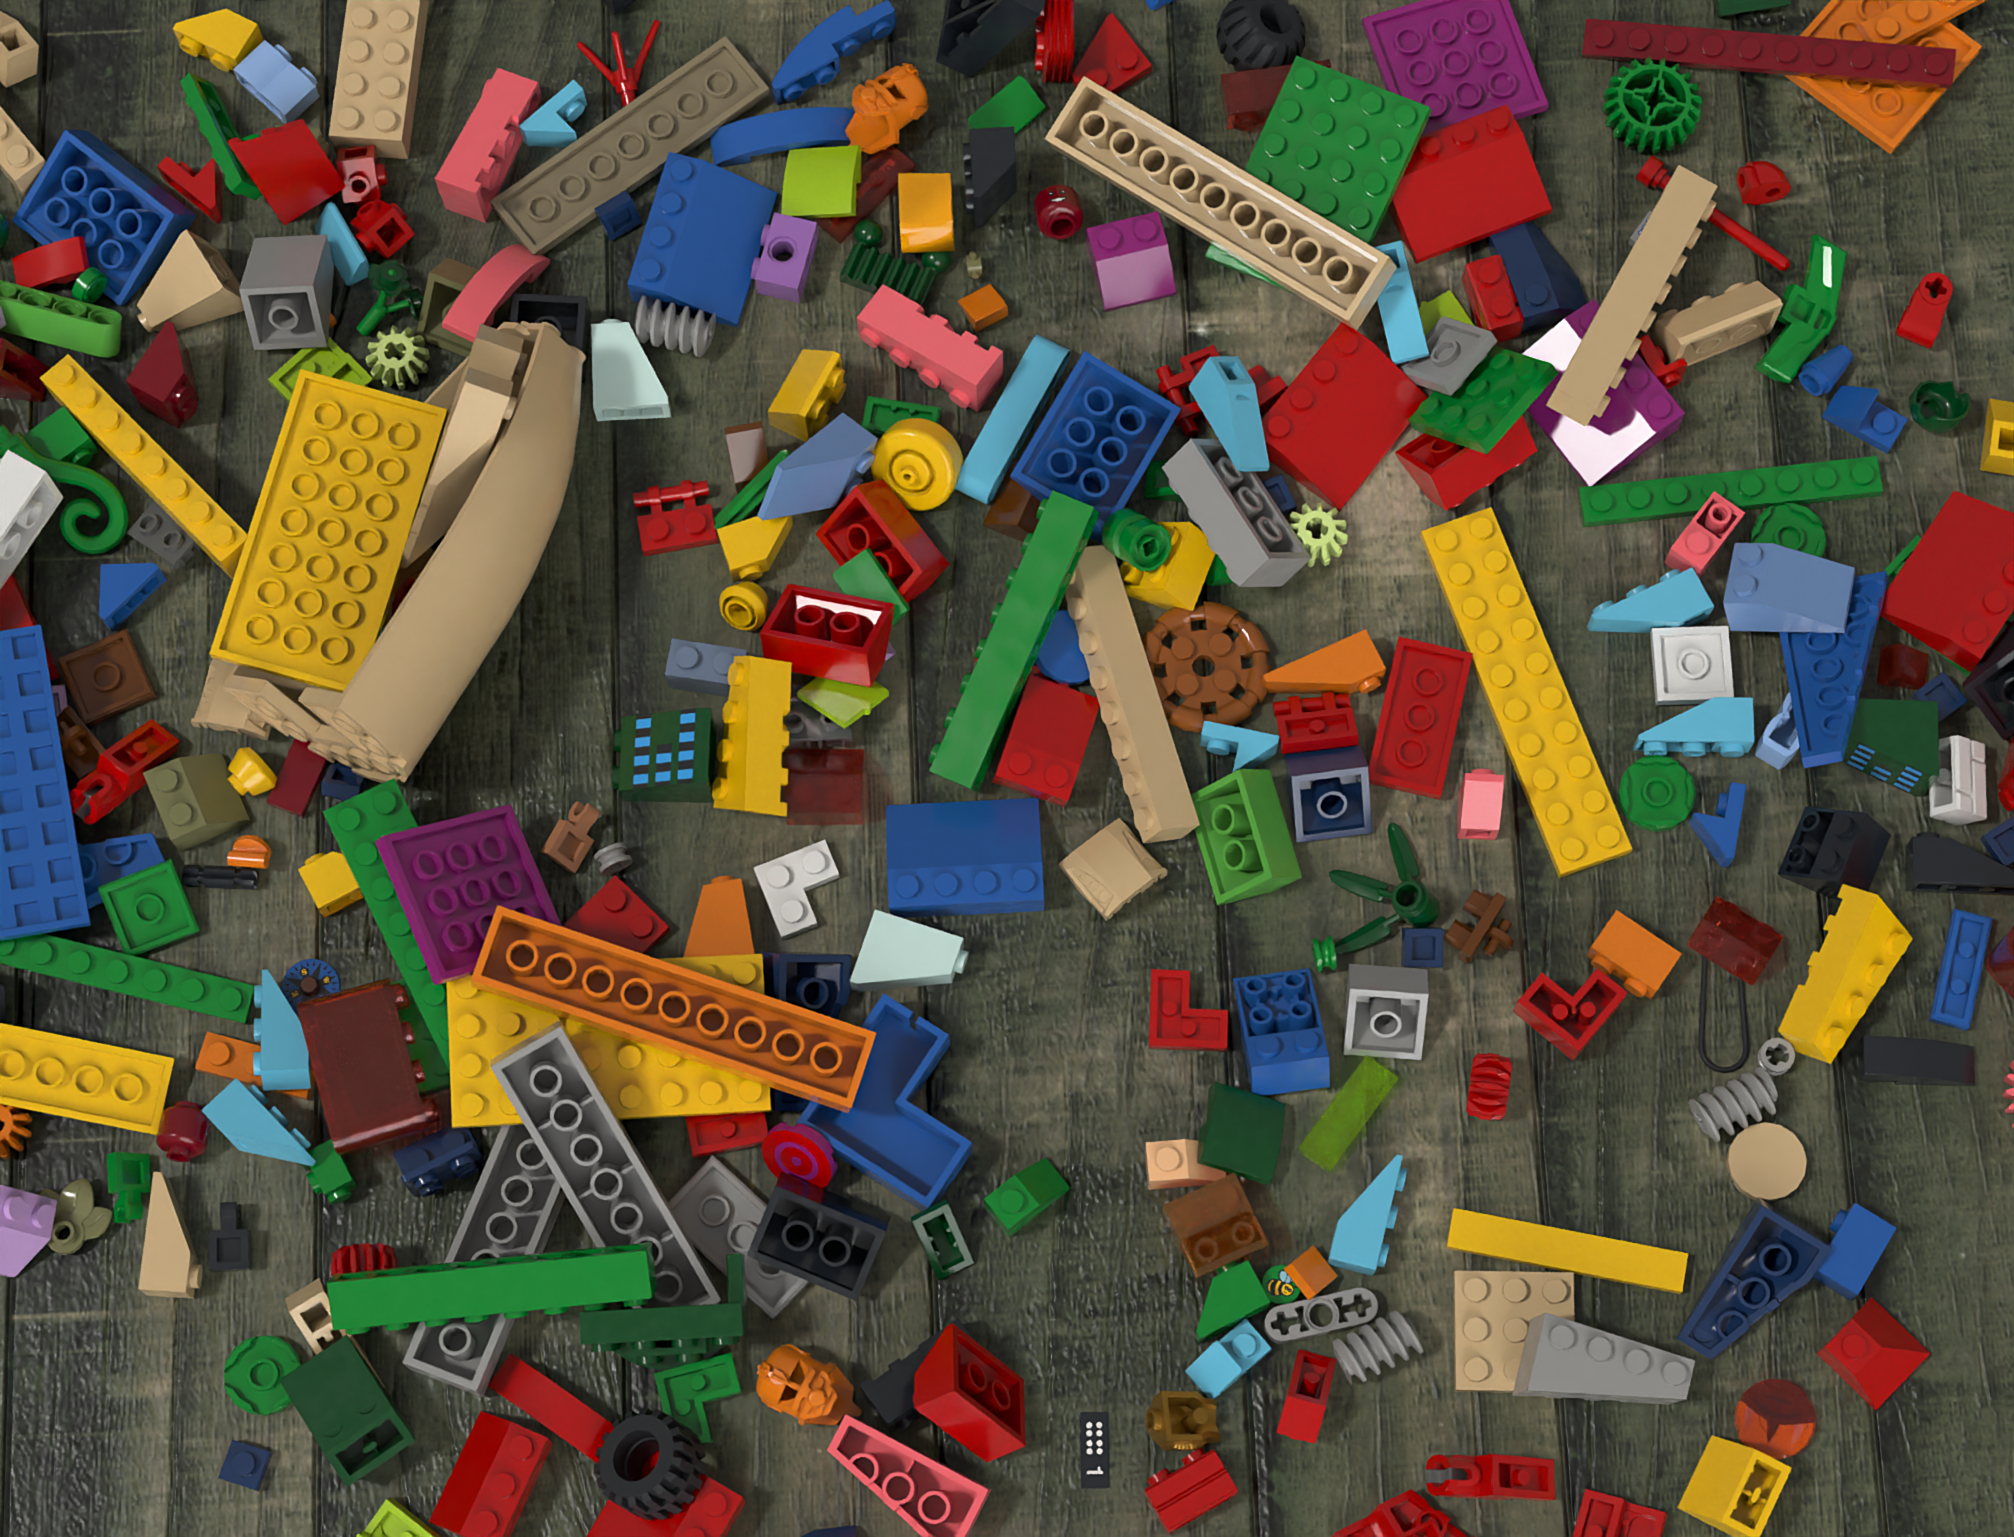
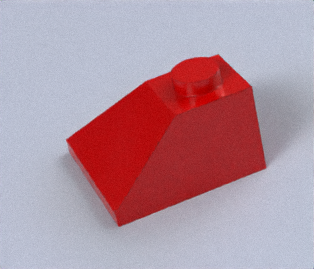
M1870 1297L1816 1354L1874 1410H1877L1930 1355V1352Z

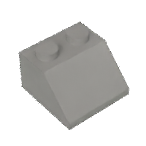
M1349 964L1343 1055L1421 1060L1429 996L1427 969Z

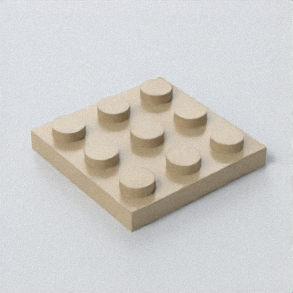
M1454 1271V1392L1513 1393L1530 1319L1544 1313H1549L1575 1322L1574 1272Z

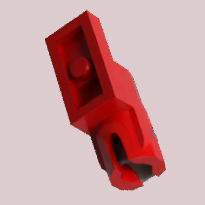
M150 719L100 754L97 768L77 783V787L69 792L72 813H76L89 825L109 814L128 797L146 785L147 782L143 773L154 768L177 752L180 740L153 719Z
M1438 1454L1432 1455L1427 1460L1425 1469L1427 1470L1426 1487L1427 1491L1433 1496L1500 1501L1508 1499L1555 1500L1554 1459L1500 1454L1480 1456Z

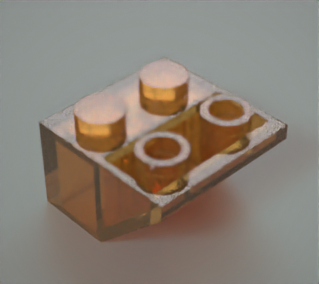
M1235 1173L1163 1205L1162 1215L1179 1251L1196 1278L1269 1246Z

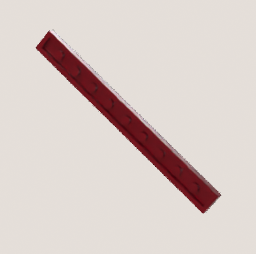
M1586 18L1582 58L1632 62L1636 59L1639 63H1644L1645 59L1650 56L1654 64H1659L1660 60L1665 57L1666 65L1679 63V66L1951 89L1956 49Z

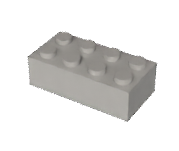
M1190 439L1162 466V469L1169 478L1170 487L1175 493L1180 495L1188 507L1190 518L1200 526L1208 538V546L1219 555L1227 568V575L1239 587L1283 586L1311 559L1254 471L1238 472L1220 440Z

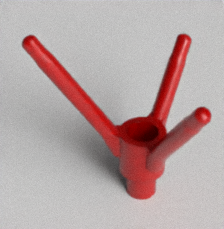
M659 20L653 21L634 68H626L622 45L617 31L611 33L618 70L614 72L583 42L577 43V48L616 88L617 95H621L623 107L636 99L637 83H639L642 68L660 26Z

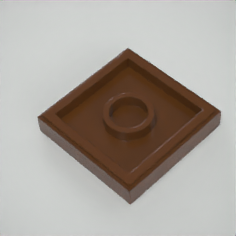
M127 628L56 659L81 719L87 728L157 698Z

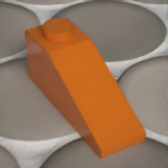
M1365 629L1264 674L1262 681L1264 686L1268 688L1267 693L1321 695L1322 692L1333 691L1334 695L1346 693L1351 695L1360 691L1361 694H1366L1381 685L1380 681L1384 679L1386 667Z

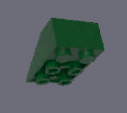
M347 1334L279 1380L321 1450L347 1487L415 1441V1431Z

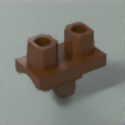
M67 706L57 716L63 758L81 780L97 768L100 754L105 751V748L73 709Z
M1475 889L1472 891L1462 910L1479 919V922L1473 930L1455 919L1444 938L1449 945L1460 952L1459 960L1468 965L1484 938L1488 942L1483 952L1488 956L1492 957L1498 947L1504 950L1511 949L1514 941L1507 935V932L1512 923L1502 918L1497 928L1492 926L1507 899L1505 896L1497 892L1492 898Z

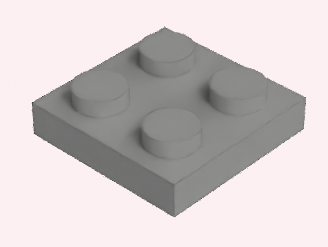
M1443 316L1425 337L1430 356L1403 362L1399 369L1414 384L1452 396L1462 386L1464 380L1474 368L1485 359L1487 353L1497 343V339L1491 331Z

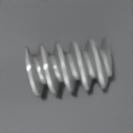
M642 295L636 312L634 330L636 331L639 343L647 342L650 337L652 346L659 347L665 340V346L668 350H674L679 343L681 353L688 354L693 347L695 356L702 357L709 348L714 335L716 313H713L710 320L706 322L704 310L699 309L695 318H690L689 306H685L681 314L678 315L676 314L675 303L671 302L667 310L662 311L661 300L656 299L652 308H649L647 306V296Z
M1758 1066L1754 1070V1075L1745 1072L1741 1075L1740 1082L1736 1079H1731L1727 1082L1726 1089L1722 1086H1717L1713 1089V1096L1709 1093H1702L1699 1096V1103L1694 1099H1690L1688 1103L1693 1117L1702 1131L1715 1142H1719V1129L1723 1128L1730 1136L1733 1135L1734 1128L1732 1122L1737 1121L1742 1128H1748L1746 1116L1748 1114L1757 1122L1762 1121L1760 1109L1763 1107L1770 1115L1776 1114L1774 1102L1777 1101L1778 1094L1769 1074L1764 1068Z
M1391 1311L1389 1313L1390 1325L1383 1318H1377L1375 1320L1376 1332L1369 1325H1363L1361 1327L1362 1339L1356 1333L1349 1332L1347 1334V1345L1338 1338L1332 1342L1335 1357L1351 1385V1376L1354 1374L1362 1382L1367 1381L1366 1368L1368 1367L1377 1375H1380V1361L1382 1360L1391 1368H1394V1354L1396 1353L1405 1361H1408V1347L1410 1346L1419 1354L1424 1353L1419 1335L1406 1313H1404L1403 1317L1399 1312Z

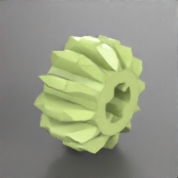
M392 325L391 334L387 336L383 332L378 331L377 337L380 342H369L368 349L372 354L366 356V363L368 367L372 368L370 373L373 379L376 381L382 379L384 387L388 389L397 382L399 389L404 390L406 386L405 381L408 380L418 385L419 379L416 373L427 374L428 366L425 361L430 359L429 350L424 348V338L420 335L414 337V333L409 327L399 334L398 328ZM398 355L402 359L398 361L395 356Z
M1322 502L1317 504L1314 511L1305 503L1302 505V514L1293 511L1289 518L1292 523L1289 525L1311 557L1307 562L1309 567L1314 566L1316 558H1319L1321 563L1326 566L1330 563V555L1337 558L1340 557L1342 554L1340 545L1347 544L1348 535L1342 532L1346 529V521L1343 519L1335 520L1338 514L1336 508L1329 510L1327 513L1323 512L1324 504ZM1312 530L1320 531V539L1312 538Z

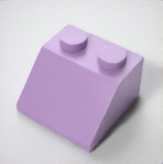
M0 1185V1275L16 1277L51 1239L57 1200Z

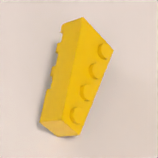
M734 656V661L729 667L727 676L730 685L729 697L722 712V719L725 723L724 734L717 748V758L720 763L718 777L715 778L712 785L713 808L787 817V803L780 802L781 785L785 786L788 784V769L782 768L781 759L782 752L789 746V731L787 726L783 724V716L790 712L792 663L754 656Z
M1845 884L1842 885L1837 896L1842 899L1836 915L1829 914L1823 929L1828 934L1820 952L1813 951L1808 961V979L1805 985L1798 984L1778 1029L1779 1033L1785 1040L1791 1043L1796 1052L1829 1064L1832 1063L1840 1049L1844 1046L1845 1041L1865 1014L1866 1009L1884 985L1887 977L1913 939L1879 895Z

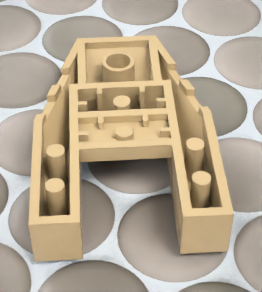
M480 323L403 551L401 568L406 569L448 532L484 469L502 418L510 420L517 398L511 396L514 383L511 382L513 374L521 375L527 358V354L521 352L523 338Z

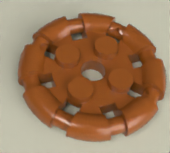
M1203 601V605L1195 606L1193 611L1174 607L1155 620L1156 625L1150 632L1146 631L1141 641L1165 716L1168 719V724L1194 733H1202L1204 720L1236 726L1253 714L1251 710L1257 702H1263L1268 688L1264 686L1262 676L1272 671V666L1268 665L1267 659L1270 650L1259 628L1252 620L1247 622L1239 616L1240 611L1221 603ZM1191 621H1205L1206 630H1191ZM1229 627L1239 634L1233 643L1231 638L1224 634ZM1167 635L1174 639L1170 649L1162 644L1163 639ZM1252 658L1253 667L1242 669L1241 659ZM1199 660H1207L1214 666V672L1207 677H1201L1195 674L1192 667ZM1165 667L1166 677H1155L1154 668ZM1236 687L1245 693L1240 700L1230 696ZM1174 693L1185 699L1178 707L1169 701ZM1215 705L1216 713L1202 714L1201 707Z

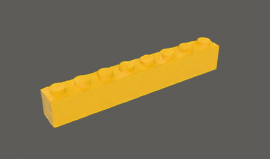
M67 354L40 377L53 398L69 411L81 427L233 580L248 534Z

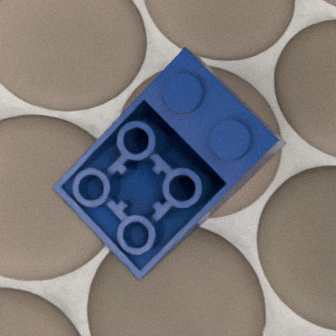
M1310 968L1233 978L1251 1093L1265 1096L1330 1087L1329 1054Z

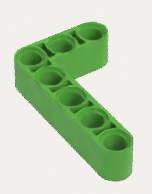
M0 280V305L6 322V326L1 328L0 331L98 357H112L120 352L122 316L117 311Z

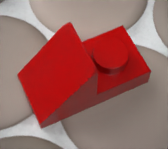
M166 156L157 165L163 180L216 224H219L223 219L222 175L214 158L196 174L183 161L177 164Z

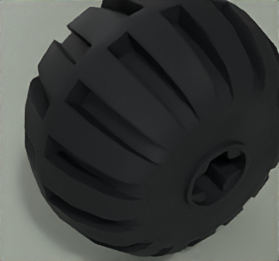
M1232 0L1226 5L1217 24V45L1220 53L1224 54V60L1228 65L1232 64L1236 72L1239 74L1245 73V77L1255 80L1273 79L1288 72L1296 56L1301 57L1305 47V24L1302 16L1298 15L1299 11L1297 8L1288 3L1289 0Z

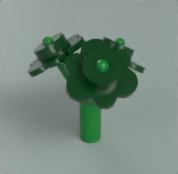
M385 260L380 265L371 263L368 277L373 281L372 287L381 292L377 302L356 329L362 335L368 337L387 313L410 307L414 320L419 322L424 296L421 295L418 288H412L410 285L411 278L408 277V272L404 267L395 261ZM401 291H405V300L389 305L386 304L388 296L398 297Z

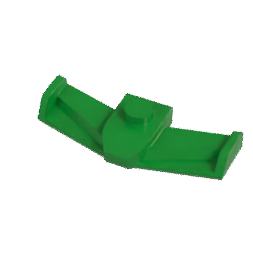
M1818 234L1811 236V249L1803 288L1797 284L1788 285L1781 299L1783 306L1777 320L1786 325V327L1761 360L1753 367L1774 381L1790 383L1825 336L1830 334L1837 318L1836 310L1847 252Z

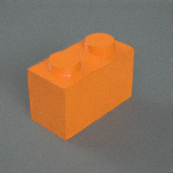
M1616 910L1590 947L1586 956L1592 960L1591 964L1595 969L1598 968L1608 976L1612 973L1624 981L1623 986L1630 993L1640 998L1645 995L1652 999L1682 953Z

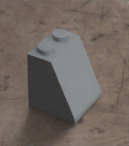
M327 234L254 238L239 287L254 350L327 347L334 262Z

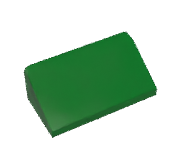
M1019 75L967 119V128L970 132L969 129L1014 126V135H1016L1045 111L1046 106L1022 75Z
M870 548L859 553L832 574L833 579L843 594L894 603L895 610L892 626L910 610Z

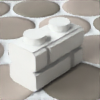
M1959 735L1939 739V777L1929 789L1931 818L1941 821L1945 820V822L1953 825H1964L1987 818L1985 744L1974 740L1970 741V739Z

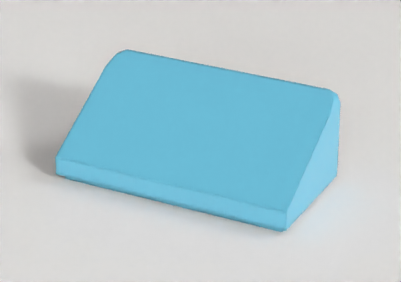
M332 201L327 203L315 225V232L317 235L327 234L334 265L345 284L351 286L368 277L369 263L335 203H332Z

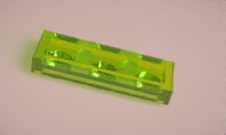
M1366 1055L1303 1140L1297 1151L1330 1173L1396 1084L1398 1077Z

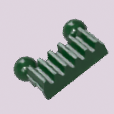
M872 219L860 221L854 229L856 244H853L840 273V282L874 295L884 284L918 303L924 309L925 299L931 286H934L937 274L945 272L950 266L951 256L949 251L923 252L921 258L923 270L917 263L907 264L901 257L894 259L890 253H879L874 247L881 242L883 237V230L880 224Z

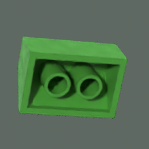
M1239 769L1191 794L1200 823L1195 828V832L1217 905H1224L1273 892L1302 878L1270 770Z

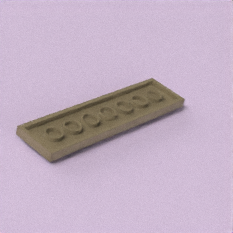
M725 36L490 201L491 207L523 247L532 255H543L596 218L597 215L594 208L625 190L630 194L664 169L669 152L685 155L708 139L718 128L729 124L769 96V87Z

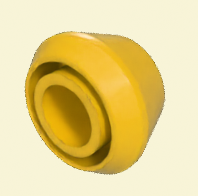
M745 581L729 586L721 593L719 598L720 610L724 619L731 626L739 630L753 631L764 624L769 600L766 592L759 585Z
M250 747L237 750L228 767L232 775L227 778L241 796L246 792L256 796L273 789L276 785L277 777L261 757Z

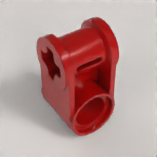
M1934 272L1923 277L1900 319L1895 336L1927 349L1932 347L1942 325V317L1953 291L1952 282L1947 276ZM1930 291L1935 292L1934 298L1929 296Z

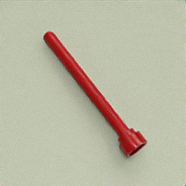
M1652 155L1641 168L1635 180L1647 188L1651 185L1655 189L1659 186L1664 190L1671 176L1667 174L1669 170L1663 167L1665 163ZM1717 208L1713 209L1708 218L1710 223L1778 270L1786 271L1789 269L1791 263L1786 256Z

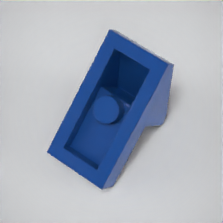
M1840 385L1821 417L1888 454L1908 420L1906 417L1875 401L1880 392L1879 390Z
M1731 782L1725 793H1719L1715 815L1721 817L1694 813L1689 821L1691 828L1721 867L1728 868L1734 859L1746 785Z

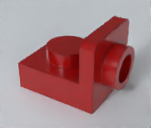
M1648 334L1638 338L1642 342L1636 352L1665 389H1670L1679 384L1688 366L1685 358L1665 366L1666 360L1661 347L1658 344L1654 345Z

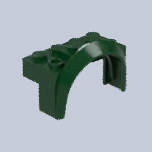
M745 1253L726 1254L728 1303L607 1310L606 1307L593 1311L584 1310L579 1312L581 1345L591 1344V1352L614 1351L622 1358L642 1367L668 1370L708 1359L725 1345L739 1343V1336L749 1333ZM672 1340V1347L657 1348L656 1341Z

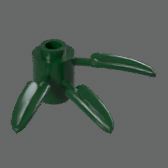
M1390 822L1387 830L1399 879L1402 881L1395 887L1393 892L1388 891V884L1363 875L1342 870H1332L1329 872L1332 882L1355 895L1377 903L1382 902L1384 897L1392 899V906L1397 912L1387 919L1383 916L1378 917L1335 943V952L1338 954L1360 950L1385 938L1392 931L1390 925L1400 919H1403L1411 927H1428L1438 918L1440 912L1439 902L1424 884L1414 880V878L1419 876L1420 871L1406 835L1396 823Z

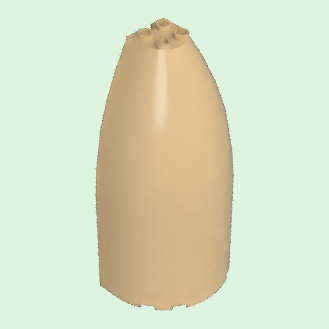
M521 321L520 324L518 322H503L497 328L500 331L523 338L521 352L527 354L521 375L513 374L511 382H514L511 396L517 398L510 420L502 418L484 469L436 551L434 552L431 548H428L406 569H400L383 626L386 627L343 693L236 664L221 685L223 689L249 710L287 737L291 735L302 742L309 740V750L332 763L337 760L343 765L351 767L352 772L380 783L395 778L397 785L405 783L512 617L535 573L559 517L574 461L580 417L582 364L586 356L576 347L570 346L560 338L561 332L547 322L528 323ZM468 357L424 403L448 409L449 413ZM422 571L417 580L415 581L412 578V576Z

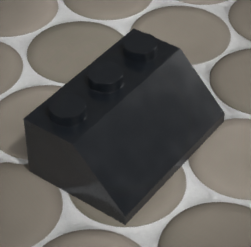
M781 1171L746 1256L857 1301L885 1236L891 1217Z

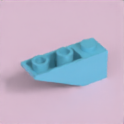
M1402 240L1374 247L1389 256L1397 266V269L1377 299L1392 362L1399 364L1430 356Z
M1238 356L1209 357L1189 385L1190 392L1237 471H1267L1270 465L1255 383Z
M1693 567L1683 572L1680 569H1674L1663 575L1659 579L1660 583L1649 588L1645 584L1640 585L1626 594L1627 598L1615 604L1612 600H1609L1595 607L1592 610L1593 614L1590 617L1587 628L1589 631L1650 633L1652 628L1690 627L1709 618L1714 605Z
M1714 697L1639 734L1633 745L1634 751H1644L1646 756H1663L1667 752H1682V755L1687 757H1700L1705 755L1706 752H1721V756L1729 758L1743 756L1744 753L1750 751L1755 742L1753 698Z
M268 969L262 970V985L254 986L255 1008H261V1018H254L255 1042H261V1052L253 1053L254 1076H261L263 1091L311 1089L309 1035Z
M236 1078L201 1110L239 1151L313 1166L316 1163L306 1151L311 1144L296 1128L290 1133L285 1129L290 1122L275 1106L269 1111L264 1107L269 1100L254 1084L247 1089Z
M1397 1154L1338 1220L1327 1261L1330 1266L1369 1276L1374 1275L1377 1266L1384 1268L1389 1250V1244L1382 1243L1386 1228L1393 1230L1398 1212V1206L1391 1205L1394 1191L1402 1192L1407 1174V1169L1400 1167L1402 1155Z

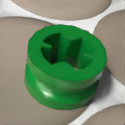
M1326 936L1324 941L1312 938L1311 945L1316 972H1322L1325 967L1337 970L1336 952L1332 936Z

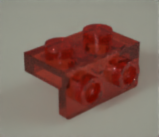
M1716 896L1688 940L1687 946L1749 985H1754L1783 939V936L1775 932L1769 925L1759 922L1742 912L1735 904L1726 902Z

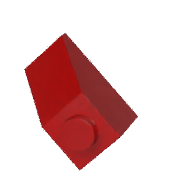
M1298 1349L1276 1433L1289 1436L1294 1440L1316 1443L1337 1359Z

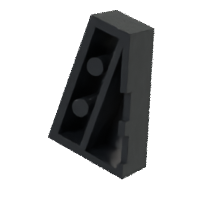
M946 0L936 62L968 77H972L1041 15L1045 0Z
M959 1319L951 1323L972 1338ZM944 1329L919 1344L918 1349L902 1361L898 1358L889 1364V1370L873 1382L868 1378L859 1384L863 1396L890 1433L896 1429L903 1433L921 1419L913 1403L914 1374Z

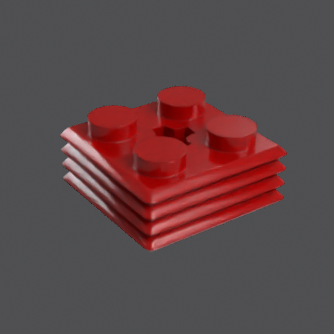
M1045 0L1041 15L1035 19V71H1042L1044 83L1048 80L1052 83L1055 80L1059 83L1063 80L1068 83L1071 80L1074 57V0Z

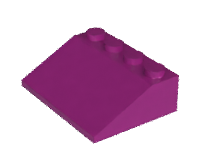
M1595 299L1564 318L1523 353V355L1552 363L1559 373L1529 406L1527 411L1586 487L1597 485L1677 431L1685 415V412L1637 352L1631 361L1624 358L1621 367L1627 369L1616 389L1609 386L1605 393L1611 400L1602 416L1599 418L1593 415L1586 427L1546 406L1600 308Z

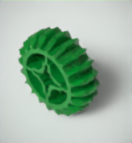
M1649 56L1645 59L1643 66L1636 59L1631 62L1630 69L1622 66L1618 70L1617 76L1610 78L1609 88L1604 91L1603 99L1605 103L1603 104L1602 112L1604 115H1607L1606 127H1615L1613 132L1614 139L1623 136L1626 138L1624 142L1625 148L1631 146L1632 143L1638 144L1639 154L1645 150L1646 146L1651 147L1654 155L1659 152L1661 145L1668 152L1673 150L1675 143L1682 146L1686 142L1687 135L1695 132V123L1699 122L1702 114L1701 110H1699L1702 105V97L1697 96L1699 91L1698 84H1689L1691 80L1690 72L1682 75L1679 74V63L1673 65L1672 68L1667 67L1665 57L1660 60L1659 65L1654 64ZM1643 85H1650L1648 88L1645 89L1636 88ZM1665 90H1667L1668 92H1670L1674 97L1668 95V94L1665 92ZM1652 96H1655L1654 105H1656V108L1653 109L1650 116V106L1648 104H1650ZM1630 114L1636 116L1640 122L1635 120ZM1659 122L1669 123L1663 126H1654L1656 123Z

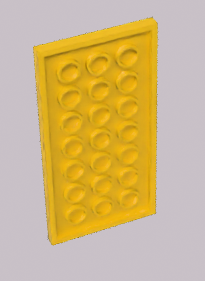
M300 369L209 653L211 658L343 693L380 636L401 569L403 551L449 414L448 409Z
M763 954L659 959L765 995ZM472 975L447 982L452 1128L524 1125L492 1071L490 1062L494 1057L559 1020L562 1021L619 1120L771 1111L770 1087L473 988L471 985Z

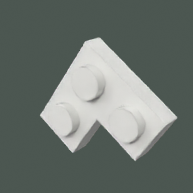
M825 840L754 867V872L782 940L818 927L805 891L840 878Z

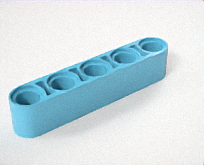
M1038 334L1033 338L965 459L955 490L986 505L990 504L1005 477L1012 459H1015L1064 372L1071 355L1070 349Z

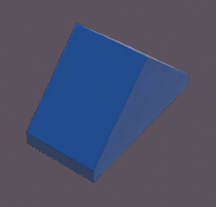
M155 563L101 564L99 616L112 632L167 580L160 568Z

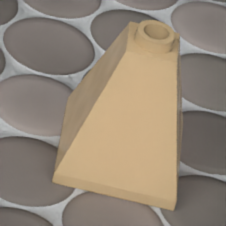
M186 229L179 235L139 300L137 306L141 313L138 315V319L144 328L152 333L155 330L160 332L167 320L172 322L178 331L242 312L244 307L239 291L240 282L217 247Z

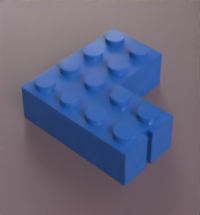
M883 993L861 1026V1028L876 1032V1036L850 1112L846 1113L810 1101L796 1124L807 1125L819 1132L830 1143L835 1156L917 1209L924 1211L940 1202L973 1152L972 1142L912 1104L949 1048V1034L920 1016L915 1022L916 1030L911 1028L915 1022L913 1011Z

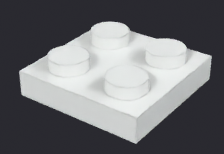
M1728 626L1652 628L1650 639L1656 705L1702 704L1714 697H1734Z

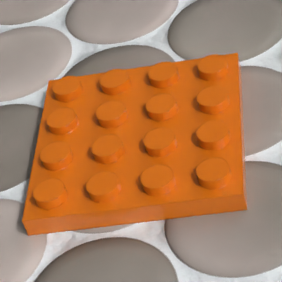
M1831 0L1800 36L1865 41L1858 31L1860 23L1903 0ZM1949 21L1904 44L1956 49L1953 82L1982 48L1979 43ZM1784 75L1890 155L1947 90L1946 88Z

